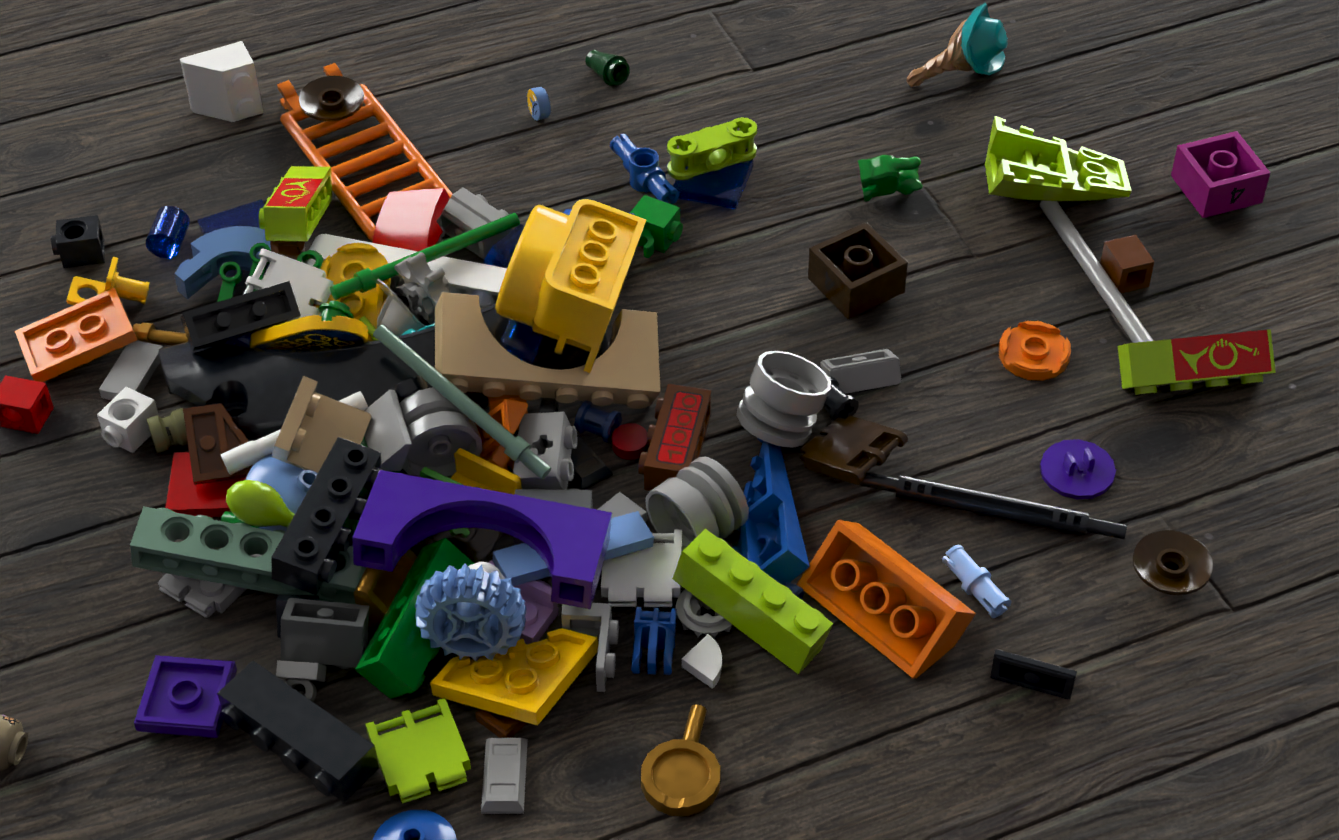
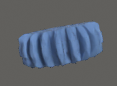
M464 563L460 570L449 565L444 573L435 571L431 579L425 580L415 604L416 626L421 630V637L430 640L431 648L442 647L444 656L454 653L459 656L460 660L464 656H469L476 662L480 656L493 660L497 653L506 655L510 647L516 646L526 623L525 600L521 596V589L512 586L511 578L500 579L498 570L491 573L485 572L482 564L477 570L470 569Z

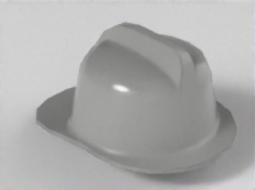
M380 279L376 280L387 296L377 317V328L383 324L396 336H400L409 329L417 331L425 327Z

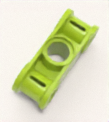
M741 117L730 122L671 138L667 144V151L671 156V161L667 166L668 174L677 180H688L700 174L752 160L757 153V147L754 144L757 124L749 118Z

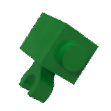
M644 195L630 212L634 213L635 216L646 219L637 247L644 246L645 258L652 256L654 249L665 253L672 242H677L682 234L683 224L680 222V207Z

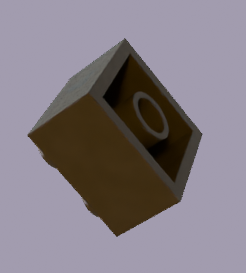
M867 222L809 248L808 279L847 319L905 293L908 262Z

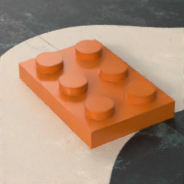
M115 288L15 331L34 381L38 382L55 378L62 373L89 363L96 358L138 340Z

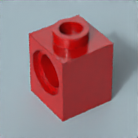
M5 375L0 383V427L39 434L54 409L46 383Z

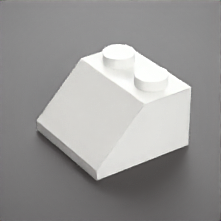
M242 41L180 58L193 113L230 122L264 113L254 62Z

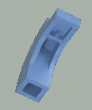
M233 226L214 230L197 238L191 243L193 258L182 262L174 273L178 292L188 300L209 281L219 275L221 266L229 261L236 262L241 270L250 271L253 262L250 257L251 247L257 243H265L270 247V241H266L265 229L251 226ZM259 251V252L256 254V256H255L257 259H261V258L258 256L259 253H260V251Z

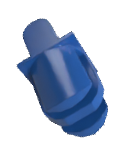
M636 607L632 673L640 674L642 647L648 648V674L656 675L658 651L665 648L664 675H671L673 651L675 648L677 608H671V612H659L657 607H654V611H642V607Z

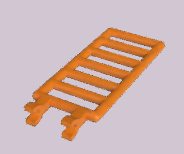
M336 63L324 67V72L327 76H343ZM289 80L277 84L278 90L283 96L280 99V103L284 109L289 110L281 115L280 121L314 167H331L325 159L388 134L393 139L394 143L331 167L332 191L369 240L373 241L376 227L369 217L380 213L387 196L363 206L359 205L355 197L419 172L425 181L400 191L445 188L451 198L452 192L364 84L359 85L364 92L363 103L365 106L361 107L355 114L338 121H324L306 129H302L297 123L309 118V116L301 110L299 96ZM373 116L380 123L319 148H316L311 141ZM402 153L409 160V162L349 186H345L340 180L344 176Z

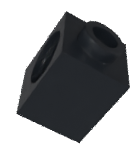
M98 215L56 220V235H51V246L53 254L60 255L63 268L105 263V239Z

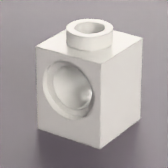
M125 387L97 414L102 430L101 435L108 444L134 453L151 436L146 418L159 416L154 399Z

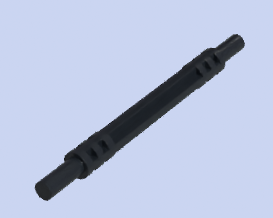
M867 472L865 480L859 484V486L896 493V497L1014 520L1055 530L1058 529L1084 536L1086 532L1124 540L1127 530V524L1089 517L1087 512L904 475L895 478Z

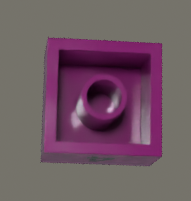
M1238 131L1177 145L1171 177L1201 217L1205 218L1263 203L1270 171Z

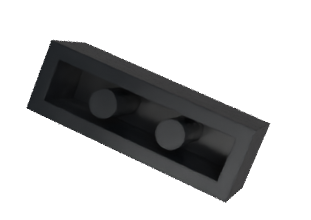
M290 281L182 312L181 321L191 352H195L251 335L261 329L299 319L301 314Z

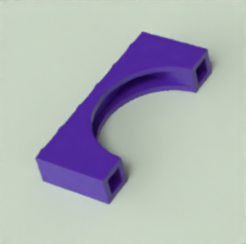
M379 470L352 537L353 563L357 566L393 572L400 558L412 546L431 535L458 528L491 529L509 534L523 541L541 556L552 578L551 602L591 609L610 541L612 512Z

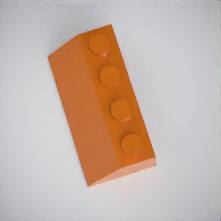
M836 521L810 562V567L805 570L796 584L912 678H918L951 650L976 614L869 530L856 522Z

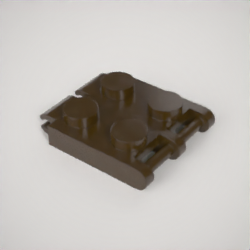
M850 415L846 419L836 418L820 432L821 435H825L824 437L815 436L800 448L798 452L803 453L800 459L804 461L805 468L859 485L865 480L866 473L875 465L881 466L894 448L897 446L903 447L908 442V437L900 430Z

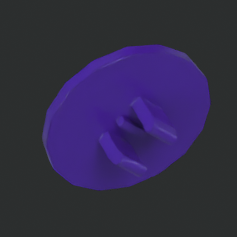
M1079 439L1063 440L1051 445L1043 453L1040 463L1042 479L1049 488L1062 496L1073 499H1092L1104 494L1113 485L1116 474L1114 461L1104 449L1094 443Z

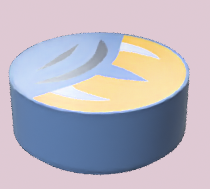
M542 87L529 89L527 91V103L531 116L536 121L548 118L551 113V105L546 90Z

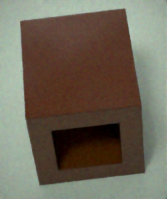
M1137 235L1104 242L1100 264L1120 293L1149 287L1154 260Z

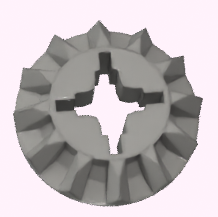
M685 589L679 595L676 602L677 619L681 621L684 630L690 629L694 631L697 637L702 633L711 634L713 638L716 637L718 632L730 631L732 624L715 612V616H711L708 613L701 615V607L707 610L711 608Z

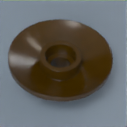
M325 76L308 83L299 95L301 110L307 116L320 121H338L355 114L364 102L362 87L356 81L343 76Z
M1162 530L1150 533L1143 537L1134 549L1133 566L1137 575L1145 584L1159 592L1170 595L1191 594L1202 589L1212 575L1213 561L1208 549L1199 540L1183 532Z

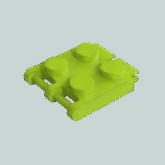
M445 698L437 700V705L413 713L410 710L402 711L401 717L376 725L374 721L365 724L370 742L375 745L378 764L390 796L399 794L402 804L430 795L428 783L435 781L438 791H442L467 782L465 771L471 769L470 759ZM439 712H440V714H441V715H439V716H436V717H433V718H430V719H427V720H424V721H421V722H418V723H415V722H414L415 720H418V719H421V718H424V717H427V716H430V715H433V714H436V713H439ZM403 724L405 725V727H403V728L396 729V730H393V731H390V732H387V733L378 735L379 732H382V731H385V730H388V729H391V728H394V727H397V726H400V725H403Z

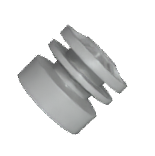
M783 351L764 352L756 362L750 377V386L743 393V399L738 405L736 416L740 424L749 433L765 442L790 448L802 446L809 440L812 427L815 426L817 421V413L823 408L831 390V381L820 367L804 357Z
M706 456L698 457L691 462L689 467L681 469L675 478H668L652 489L646 496V509L657 533H674V529H682V551L703 530L707 529L718 538H726L733 530L743 526L749 517L748 504L738 482L725 467L716 460ZM664 541L665 543H674V541Z

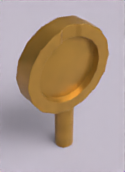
M695 704L691 706L683 739H673L659 744L647 754L641 767V788L646 800L656 810L671 816H690L702 812L714 802L720 791V765L715 754L699 743L707 712L706 708L702 705Z

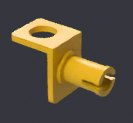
M113 257L106 283L78 276L73 277L67 296V303L76 305L87 300L78 295L77 291L81 288H91L97 294L115 288L119 298L145 304L150 282H142L119 276V272H116L118 258Z

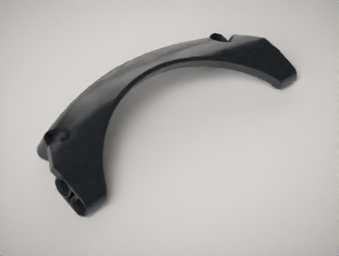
M496 303L481 309L483 319L493 337L509 353L520 360L541 368L559 370L572 369L586 364L589 351L566 343L562 354L554 352L558 340L534 332L533 326L531 327L497 314L495 310ZM435 327L397 336L435 368ZM606 332L596 359L608 349ZM379 340L312 349H260L222 343L191 352L188 342L158 349L169 394L183 397L196 406L221 403L248 441L258 440L282 428L303 376L318 381L315 392L337 401L361 391L368 407L394 385L412 377L420 376ZM464 393L476 404L488 401V397L483 395V393Z

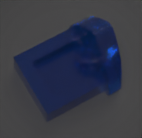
M520 224L495 243L485 257L483 264L507 268L524 226Z

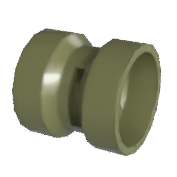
M183 408L171 411L170 415L166 417L156 415L146 418L157 454L168 451L172 445H188ZM165 427H169L171 435L168 436Z

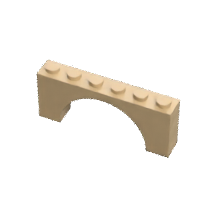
M442 292L435 307V369L463 393L479 392L487 397L519 395L524 400L552 398L560 403L588 400L596 406H607L612 403L626 404L632 409H642L651 406L660 393L657 312L622 309L612 324V336L608 349L595 360L591 373L583 371L585 365L563 370L547 369L526 363L509 353L489 331L481 313L479 295Z

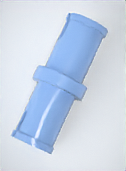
M955 545L945 553L947 556H943L942 562L962 582L961 588L967 595L973 594L992 618L1002 615L1007 610L1006 606L1011 605V600L991 581L990 572L985 567L980 568L961 545Z

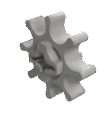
M420 252L398 263L394 268L405 281V284L398 287V291L401 295L407 296L410 310L418 320L425 318L431 325L435 323V307L441 293L451 292L448 286L449 282L444 276V270L439 268L433 272L427 264L425 254Z

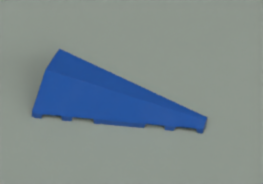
M757 438L762 443L759 456L756 455L751 461L750 466L755 470L753 482L746 483L744 495L749 508V517L745 524L737 529L740 532L737 547L734 546L732 548L747 560L757 564L762 571L778 583L785 585V582L790 583L808 569L810 565L781 447Z

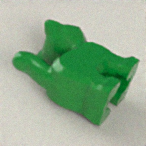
M881 155L871 159L858 160L865 202L870 201L876 196L891 195L896 191L909 195L923 188L918 175L921 159L917 156L896 158L891 155Z

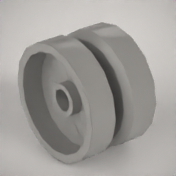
M434 387L419 390L400 402L412 442L403 467L408 475L420 477V471L427 467L451 478L456 472L454 453L459 448L480 457L483 448L477 425Z

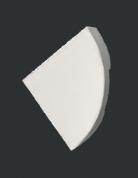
M707 634L682 658V668L712 689L720 679L722 653L718 643Z

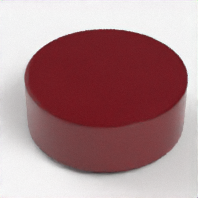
M628 423L620 425L612 433L613 452L618 457L626 460L640 458L641 453L647 452L649 448L647 446L648 432L638 424Z

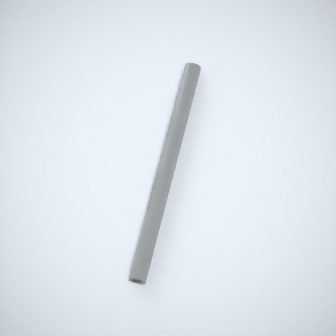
M1042 200L1040 203L1041 209L1133 343L1154 341L1057 201Z

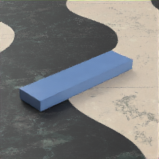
M638 511L612 518L610 541L604 561L653 547L654 536ZM526 543L493 551L494 565L505 578H511L513 587L551 576L541 556Z

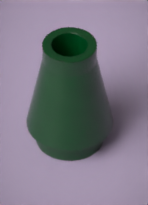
M592 50L586 56V65L607 85H621L628 79L630 67L624 57L599 52L598 50Z

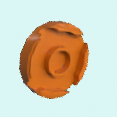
M1024 321L1018 323V327L1013 329L1009 327L1004 331L999 342V359L1003 366L1015 376L1027 380L1043 381L1055 378L1065 371L1070 361L1071 344L1067 337L1065 340L1060 335L1061 330L1053 325L1041 321Z

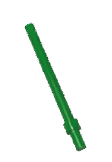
M512 213L376 269L370 270L366 268L354 273V278L331 286V295L337 300L357 291L364 293L376 288L377 279L384 281L399 275L394 266L408 257H413L423 252L427 263L519 226V217L516 213Z

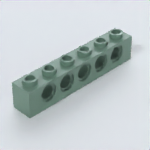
M143 506L130 543L132 567L278 595H314L272 579L271 557L286 531L265 530L252 527L246 523L234 524L214 520L205 515L192 516L176 513L168 508L155 509ZM178 539L184 540V541H181V542H173L174 540H178ZM351 545L346 552L340 551L335 559L337 560L336 569L340 571L334 573L329 583L323 582L317 593L319 601L356 604L354 591L366 567L354 565L353 545ZM214 547H222V549H218V550L211 549V548H214ZM260 554L262 556L252 557L251 555Z

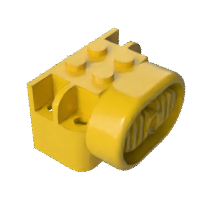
M589 199L577 201L573 205L570 215L543 205L535 206L516 244L502 281L495 305L497 314L522 324L533 326L534 332L558 340L554 351L558 354H562L566 343L589 351L590 353L583 371L591 373L646 219Z

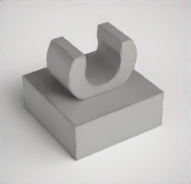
M277 660L276 677L287 680L285 683L293 689L297 685L302 684L306 690L305 697L313 702L317 694L313 682H325L327 666L319 663Z

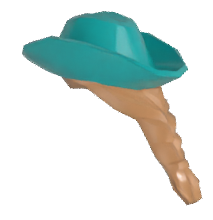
M986 3L976 7L971 15L953 33L947 49L930 59L924 66L912 70L906 79L910 87L920 86L925 80L945 71L960 70L967 72L974 70L976 73L991 75L1000 71L1005 62L1003 50L1007 48L1008 44L1003 23L998 19L990 18Z

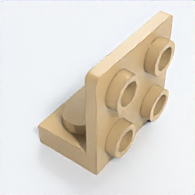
M303 376L274 445L272 457L304 470H313L318 473L338 437L361 445L371 420V414L315 392L318 381Z

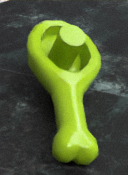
M244 480L236 482L227 490L226 503L230 511L239 520L255 527L281 525L288 528L295 515L287 508L280 494L266 483Z

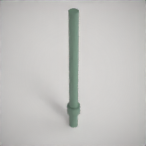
M383 324L374 331L373 336L502 445L505 448L504 453L515 463H523L541 480L549 474L551 467L530 450L531 445L521 436H513Z

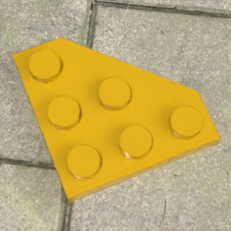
M561 628L547 632L548 639L530 644H525L524 639H520L515 647L508 649L506 655L497 653L493 660H489L485 656L480 657L476 662L474 659L470 660L469 656H464L461 660L459 656L454 657L430 682L433 696L538 726L598 652V638Z

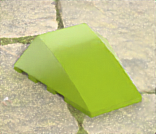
M994 117L985 161L989 194L1044 201H1087L1130 196L1132 190L1123 160L1081 146L1078 152L1067 148L1066 141L1054 136L1052 140L1033 136L1034 129L1021 125L1018 131L1004 126L1006 119Z

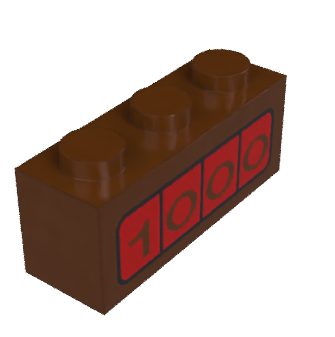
M668 384L664 398L658 397L655 408L657 423L656 425L650 424L647 434V446H649L648 452L641 453L638 473L644 475V490L651 491L668 478H675L681 469L689 467L691 462L700 457L711 418V390Z

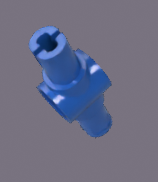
M620 134V138L616 136L612 139L610 148L622 159L624 168L630 173V185L634 190L651 192L658 200L674 204L678 200L679 191L666 180L665 172L659 167V155L655 150L637 148L626 134Z

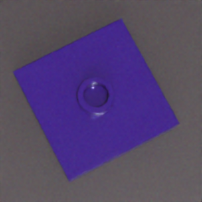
M155 655L134 721L136 731L218 738L223 719L220 715L222 708L217 693L236 676L237 667L235 661Z

